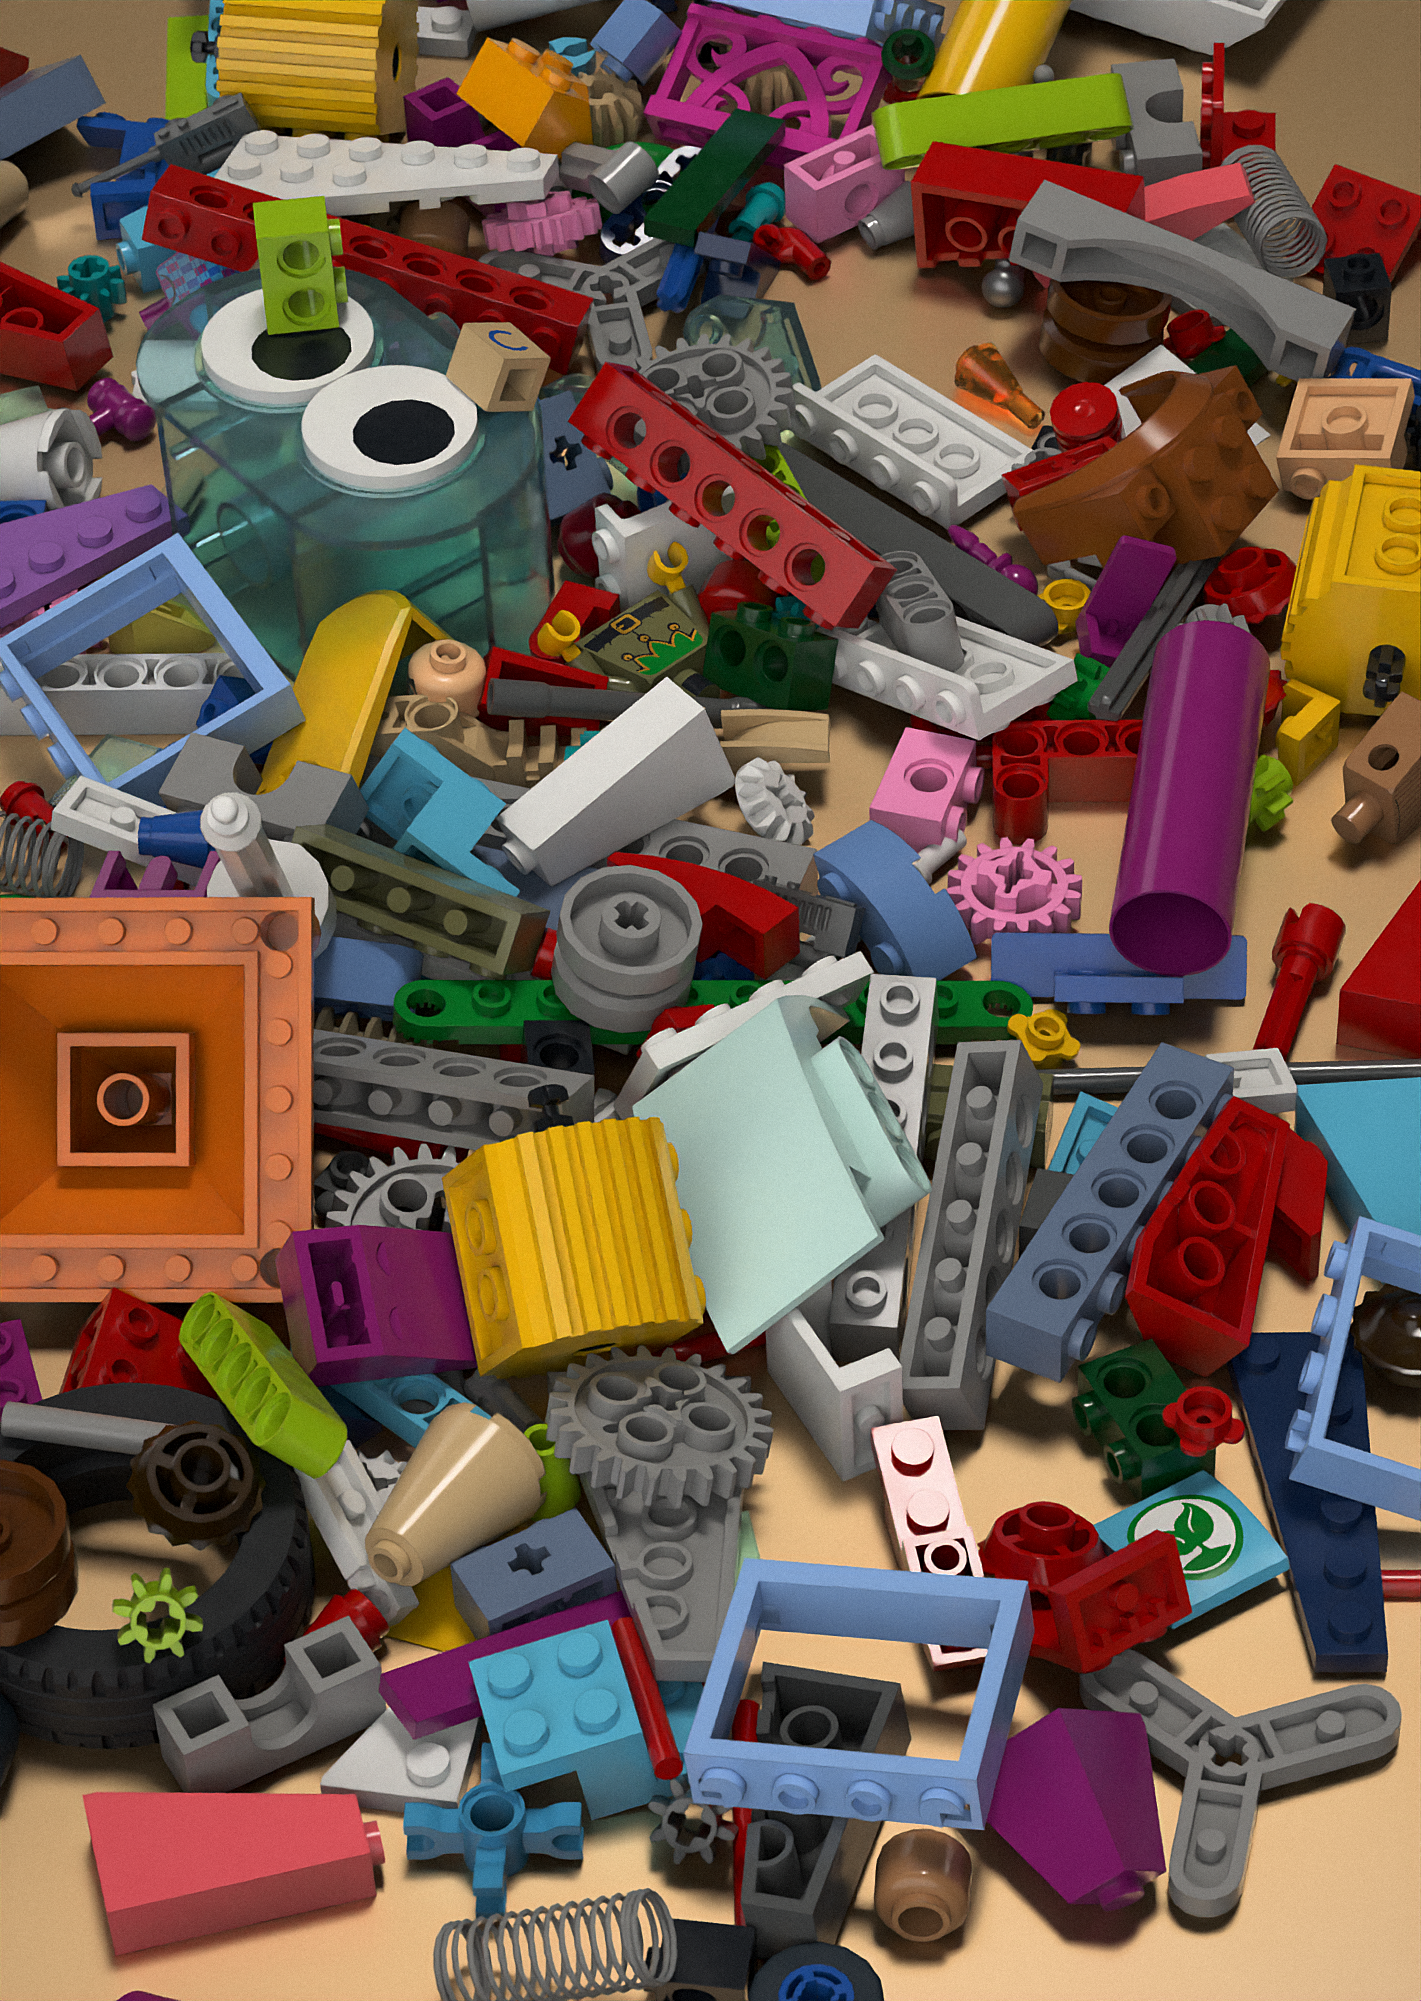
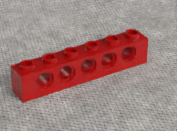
M605 362L568 420L570 424L584 434L581 443L604 459L611 460L612 457H615L628 467L624 474L628 480L646 492L654 494L658 490L672 501L668 508L671 513L693 527L698 528L702 524L716 535L713 544L720 551L740 562H743L745 558L761 570L757 577L763 584L783 596H788L789 593H792L806 604L802 610L804 615L826 630L833 631L835 627L859 629L898 570L631 366ZM643 419L646 426V434L642 443L637 446L633 435L634 428L637 422ZM687 452L690 458V470L687 476L681 480L678 475L677 465L682 454ZM731 486L735 494V502L731 511L726 514L722 508L721 499L726 488ZM775 519L780 528V537L777 544L770 548L766 541V530ZM818 554H821L825 562V572L822 579L815 583L811 576V564L813 559Z

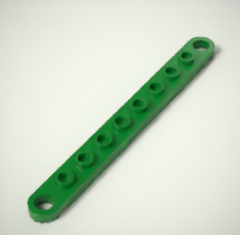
M417 980L405 984L395 994L392 1022L396 1025L395 1030L399 1034L403 1032V1038L409 1040L413 1037L414 1043H420L421 1040H426V1044H433V1040L438 1042L443 1040H459V1044H522L524 1020H582L573 1015L556 995L553 980ZM693 980L688 1002L684 1007L713 1004L716 1007L721 1004H729L730 1008L733 1009L748 1002L750 996L755 991L774 980ZM782 980V981H783V983L786 985V984H788V983H790V982H792V981H795V980ZM868 981L858 999L843 1008L850 1021L820 1042V1044H830L839 1036L844 1037L851 1044L863 1043L870 981ZM937 981L939 1023L936 1044H957L958 1042H971V1040H1016V1037L1007 1031L1010 1017H997L986 1010L989 1009V1004L992 1008H996V1003H998L1001 1009L1004 1008V1005H1007L1006 1010L1009 1012L1013 1009V1015L1022 1014L1030 1017L1033 1013L1032 999L1024 989L1005 981ZM424 1003H428L427 1008L435 1005L434 1010H440V1014L432 1017H422L411 1012L410 1008L414 1010L417 1004L421 1008L424 1007ZM589 1024L591 1044H643L651 1031L620 1033L597 1028Z

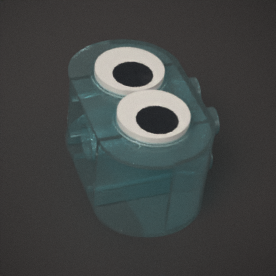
M260 268L237 273L201 287L175 303L154 322L140 344L136 359V370L141 393L146 401L155 409L172 534L179 533L281 672L295 683L304 656L319 623L347 601L361 594L382 589L397 591L404 595L451 637L475 649L482 658L493 646L530 656L528 644L530 635L538 627L549 605L556 596L542 410L537 398L533 411L485 412L446 377L461 332L449 316L442 312H435L427 316L386 283L366 274L345 269L348 302L337 303L339 328L268 335ZM413 653L398 662L388 697L406 695L407 670Z

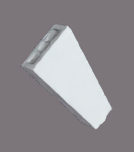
M668 677L663 679L496 817L508 840L502 845V849L511 863L524 875L533 870L552 887L730 789L735 784V776L705 708Z

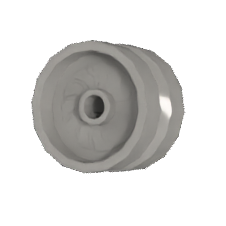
M634 865L603 867L581 877L565 894L559 914L556 934L557 943L551 969L556 995L573 1015L594 1027L620 1033L651 1030L654 1020L664 1009L675 1006L684 1007L688 1002L703 925L697 902L679 882L657 870Z

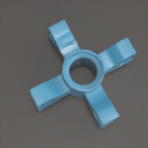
M482 1743L481 1784L473 1787L463 1796L459 1809H445L429 1803H405L403 1831L404 1835H407V1860H427L443 1854L463 1853L467 1867L474 1873L473 1896H477L476 1918L483 1916L489 1919L490 1916L496 1913L501 1916L507 1913L508 1877L515 1875L525 1866L529 1853H543L559 1859H583L584 1852L581 1802H561L545 1808H525L524 1800L516 1789L505 1792L491 1743Z

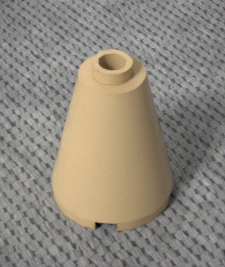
M466 1402L447 1406L439 1415L434 1417L366 1535L365 1549L370 1566L380 1578L402 1586H414L450 1566L451 1562L467 1556L478 1547L485 1546L527 1522L545 1503L547 1492L540 1495L539 1480L546 1474L543 1462L530 1440L510 1420L498 1413H495L488 1420L470 1412L476 1405Z

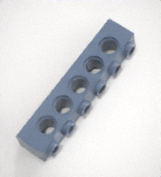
M1163 1042L1160 1043L987 1307V1356L1059 1383L1062 1382L1075 1359L1084 1361L1087 1358L1096 1338L1098 1323L1105 1313L1114 1314L1123 1299L1137 1237L1225 1103L1233 1097L1234 1067Z

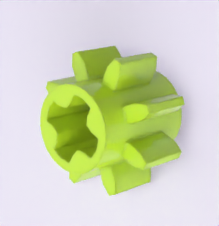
M1264 754L1257 759L1248 826L1256 821L1258 826L1263 831H1266L1286 816L1284 809L1293 804V799L1289 796L1293 790V782L1288 770L1280 761Z
M166 1567L161 1572L159 1581L145 1583L141 1576L136 1573L132 1574L131 1581L134 1594L131 1600L114 1599L112 1603L114 1613L130 1618V1623L123 1626L117 1633L119 1644H128L137 1639L143 1645L144 1658L147 1663L153 1660L156 1650L169 1647L178 1657L184 1656L181 1637L185 1630L196 1632L203 1629L202 1618L196 1614L185 1613L184 1609L197 1599V1588L195 1585L188 1586L179 1592L172 1586L170 1568ZM156 1601L168 1603L169 1615L173 1618H163L159 1629L147 1627L146 1615L142 1612H152Z

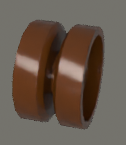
M1050 278L1047 308L1044 311L1040 329L1039 349L1046 361L1062 374L1081 382H1094L1105 385L1160 344L1163 346L1164 327L1168 323L1172 295L1151 288L1121 282L1094 280L1058 282Z
M0 1460V1647L15 1646L44 1634L67 1614L78 1592V1562L74 1543L70 1538V1521L67 1505L55 1482L33 1466Z

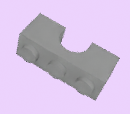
M1175 59L1111 64V73H1119L1123 77L1134 126L1133 130L1129 133L1111 139L1113 150H1120V172L1144 176L1145 187L1183 174L1201 171L1203 153L1193 121L1183 122L1184 89Z
M191 732L158 792L167 809L176 813L203 810L213 797L225 792H238L246 795L257 804L261 814V825L267 838L289 843L292 841L296 826L329 824L356 835L369 811V807L351 774L302 761L296 762L288 779L279 788L266 794L255 795L263 779L246 748L242 745Z
M349 1616L285 1644L286 1665L283 1673L271 1687L254 1697L242 1700L233 1699L222 1679L217 1675L153 1704L162 1758L184 1793H227L371 1726L387 1710L386 1702L378 1692L380 1676L382 1674L381 1665Z

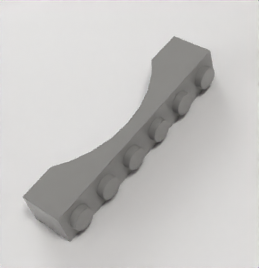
M1047 180L1043 181L1018 217L1009 261L1058 282L1081 280L1121 282L1151 288L1180 298L1210 313L1234 330L1254 350L1267 369L1297 382L1299 378H1327L1345 349L1356 308Z

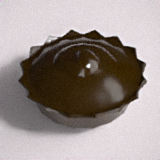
M1385 1283L1379 1291L1365 1292L1362 1304L1354 1307L1353 1322L1349 1329L1354 1338L1353 1348L1363 1354L1367 1364L1378 1376L1396 1385L1414 1388L1421 1387V1294Z
M191 1420L182 1425H166L158 1435L144 1439L141 1452L130 1460L132 1475L126 1487L134 1496L132 1512L145 1518L149 1533L164 1535L173 1547L189 1544L201 1551L212 1543L228 1545L236 1533L249 1531L252 1516L263 1509L261 1493L266 1486V1482L259 1472L260 1459L248 1450L242 1437L230 1434L220 1424L205 1425Z

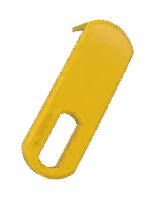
M382 589L361 594L331 612L319 623L293 686V691L306 721L273 740L261 774L263 782L255 795L266 794L279 788L288 779L297 761L351 774L359 788L398 662L427 643L437 640L455 639L404 595L393 590Z

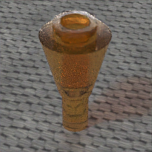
M995 344L973 345L961 354L955 366L954 383L956 387L999 408L1008 409L1029 429H1035L1042 423L1045 418V412L1023 393L1021 385Z

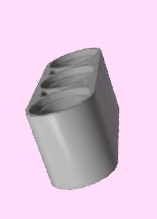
M894 551L881 555L883 559L898 569L876 601L877 613L882 628L898 652L952 673L962 667L964 656L953 603L918 554L911 551Z

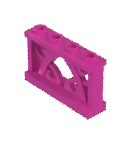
M691 3L686 13L688 17L682 29V34L677 41L656 95L651 94L643 113L656 139L702 149L731 115L730 113L719 111L722 106L729 105L727 100L721 96L725 94L732 98L738 104V109L752 112L746 95L736 85L759 72L785 64L800 82L805 91L807 101L787 103L775 109L769 116L785 121L798 115H810V118L796 117L797 121L801 123L798 130L785 127V137L762 164L784 170V164L838 140L831 138V115L849 114L839 139L872 124L871 114L878 109L886 86L891 82L892 77L882 62V46L870 39L856 38L852 41L835 37L828 31L815 26L801 29L785 25L780 20L768 15H758L757 18L737 14L729 7L721 4L712 3L707 7ZM713 41L732 46L731 50L726 54H718L712 48V58L715 65L719 68L714 73L707 71L699 64L698 56L705 43ZM837 71L862 77L863 81L859 91L853 96L840 101H827L826 96L839 95L850 85L848 80L845 82H835L833 80V76ZM692 74L702 83L685 102H680Z

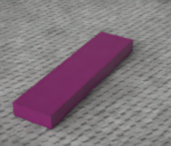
M621 1590L382 1673L378 1692L412 1739L416 1740L483 1716L469 1661L607 1619L611 1628L616 1620L623 1617L632 1618Z

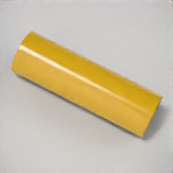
M961 0L916 100L1035 84L1036 82L1033 78L1034 70L1039 65H1044L1073 0Z

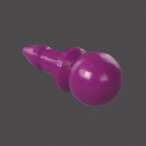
M957 525L949 526L948 534L957 548L1037 595L1038 582L1036 576L1029 568L1019 564H1012V556L1008 553H1004L997 558V554L985 543H980L979 538L974 533Z

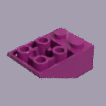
M369 1225L341 1226L294 1231L291 1233L275 1261L293 1357L316 1387L478 1368L452 1233Z

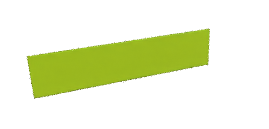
M209 15L168 17L165 119L167 120L187 118L207 108V61L204 64L196 63L192 60L190 43L194 32H208Z

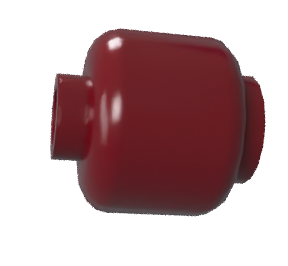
M600 493L563 517L560 525V536L557 541L558 550L565 564L574 573L581 576L586 575L594 579L599 577L598 556L592 543V534L596 532L595 508L608 504L621 519H628L641 513L633 502L629 500L623 501L613 494Z

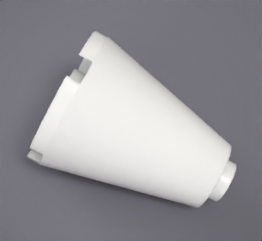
M61 407L0 425V501L46 500L47 510L52 511L99 498L102 477L93 478V459H102L101 444L96 428L85 412Z

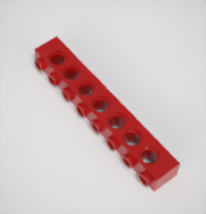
M170 164L150 191L141 240L247 274L259 258L253 203L283 199ZM327 214V220L339 218L343 255L331 256L333 268H345L347 294L358 302L366 312L457 341L463 323L510 322L551 358L548 368L567 375L583 346L594 298Z

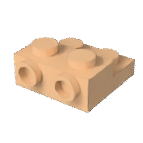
M1299 378L1276 456L1283 491H1292L1302 499L1312 500L1314 497H1320L1321 488L1329 480L1343 481L1351 476L1355 464L1403 469L1408 453L1404 434L1415 398L1412 379Z

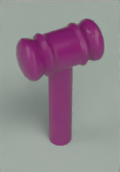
M103 378L91 387L87 396V404L94 413L88 417L94 424L98 437L114 427L131 441L143 440L152 433L157 421L155 410L146 405L142 399L136 398L129 393L125 386L119 384L113 378Z

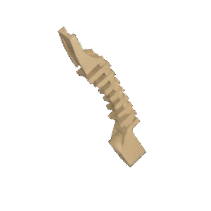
M420 694L387 697L369 754L383 757L398 735L406 728L421 740L432 744L442 756L466 774L531 789L564 762L566 746H559L556 725L540 726V746L529 747L524 719L509 720L508 732H496V730L469 714L459 712L457 702L452 697H446V702L444 703L428 701V696ZM775 709L721 710L724 741H720V744L735 777L743 765L757 757L765 760L767 763L773 760L777 763H830L829 714ZM586 727L571 728V746H580V734H584V731H587Z

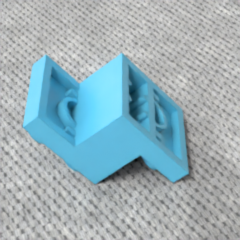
M404 728L360 789L369 807L365 817L398 841L393 850L516 897L520 892L518 888L507 881L497 869L483 863L470 853L506 803L490 792L484 783L470 777L442 756L432 744L421 740Z
M608 1619L469 1661L505 1792L577 1771L591 1820L647 1804L654 1795L673 1796L670 1789V1780H661L654 1773ZM657 1681L683 1763L681 1774L685 1777L687 1784H689L683 1753L703 1692L702 1682Z

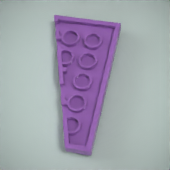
M150 484L0 524V629L140 556L171 536L187 531L185 512Z

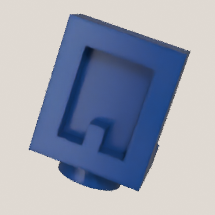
M155 162L145 165V179L91 183L90 196L97 240L122 238L119 219L148 205L150 191L158 182Z

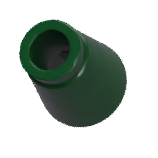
M902 29L894 32L886 39L882 47L881 58L884 67L898 88L906 92H914L922 87L934 63L935 48L933 42L925 33L916 29Z

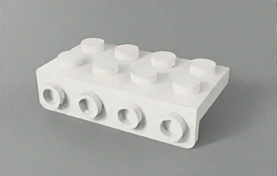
M876 354L817 392L799 382L792 385L795 395L796 413L790 414L792 423L790 431L946 529L951 525H959L1004 495L1007 491L1001 475L1012 471L1013 464L1024 465L1026 455L1033 451Z
M957 616L955 618L964 663L962 667L953 673L898 652L880 622L857 636L834 628L833 631L822 627L815 630L839 639L832 679L833 684L976 740H981L991 733L1004 730L1010 725L1012 720L1035 706L1050 702L1054 699L1055 694L1078 681L1073 659Z

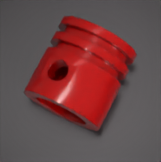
M1082 382L1073 384L1062 390L1052 401L1049 411L1058 449L1061 452L1110 436L1117 443L1126 437L1117 398L1110 388L1100 383Z

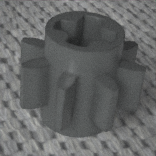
M680 1774L670 1780V1789L674 1795L673 1799L663 1795H654L649 1802L648 1808L656 1814L663 1815L662 1823L656 1826L649 1838L651 1842H659L666 1839L675 1848L673 1863L679 1864L684 1859L686 1853L700 1851L702 1858L708 1864L712 1863L717 1855L714 1837L734 1840L739 1828L733 1822L724 1820L725 1812L729 1811L732 1807L724 1808V1806L693 1803L690 1784H687L685 1777ZM690 1804L703 1808L701 1813V1820L703 1822L697 1831L684 1827L686 1822L684 1812Z

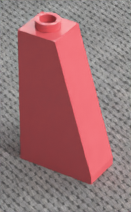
M94 1792L82 1795L115 1956L377 1896L373 1866L386 1863L377 1821L363 1823L356 1794Z

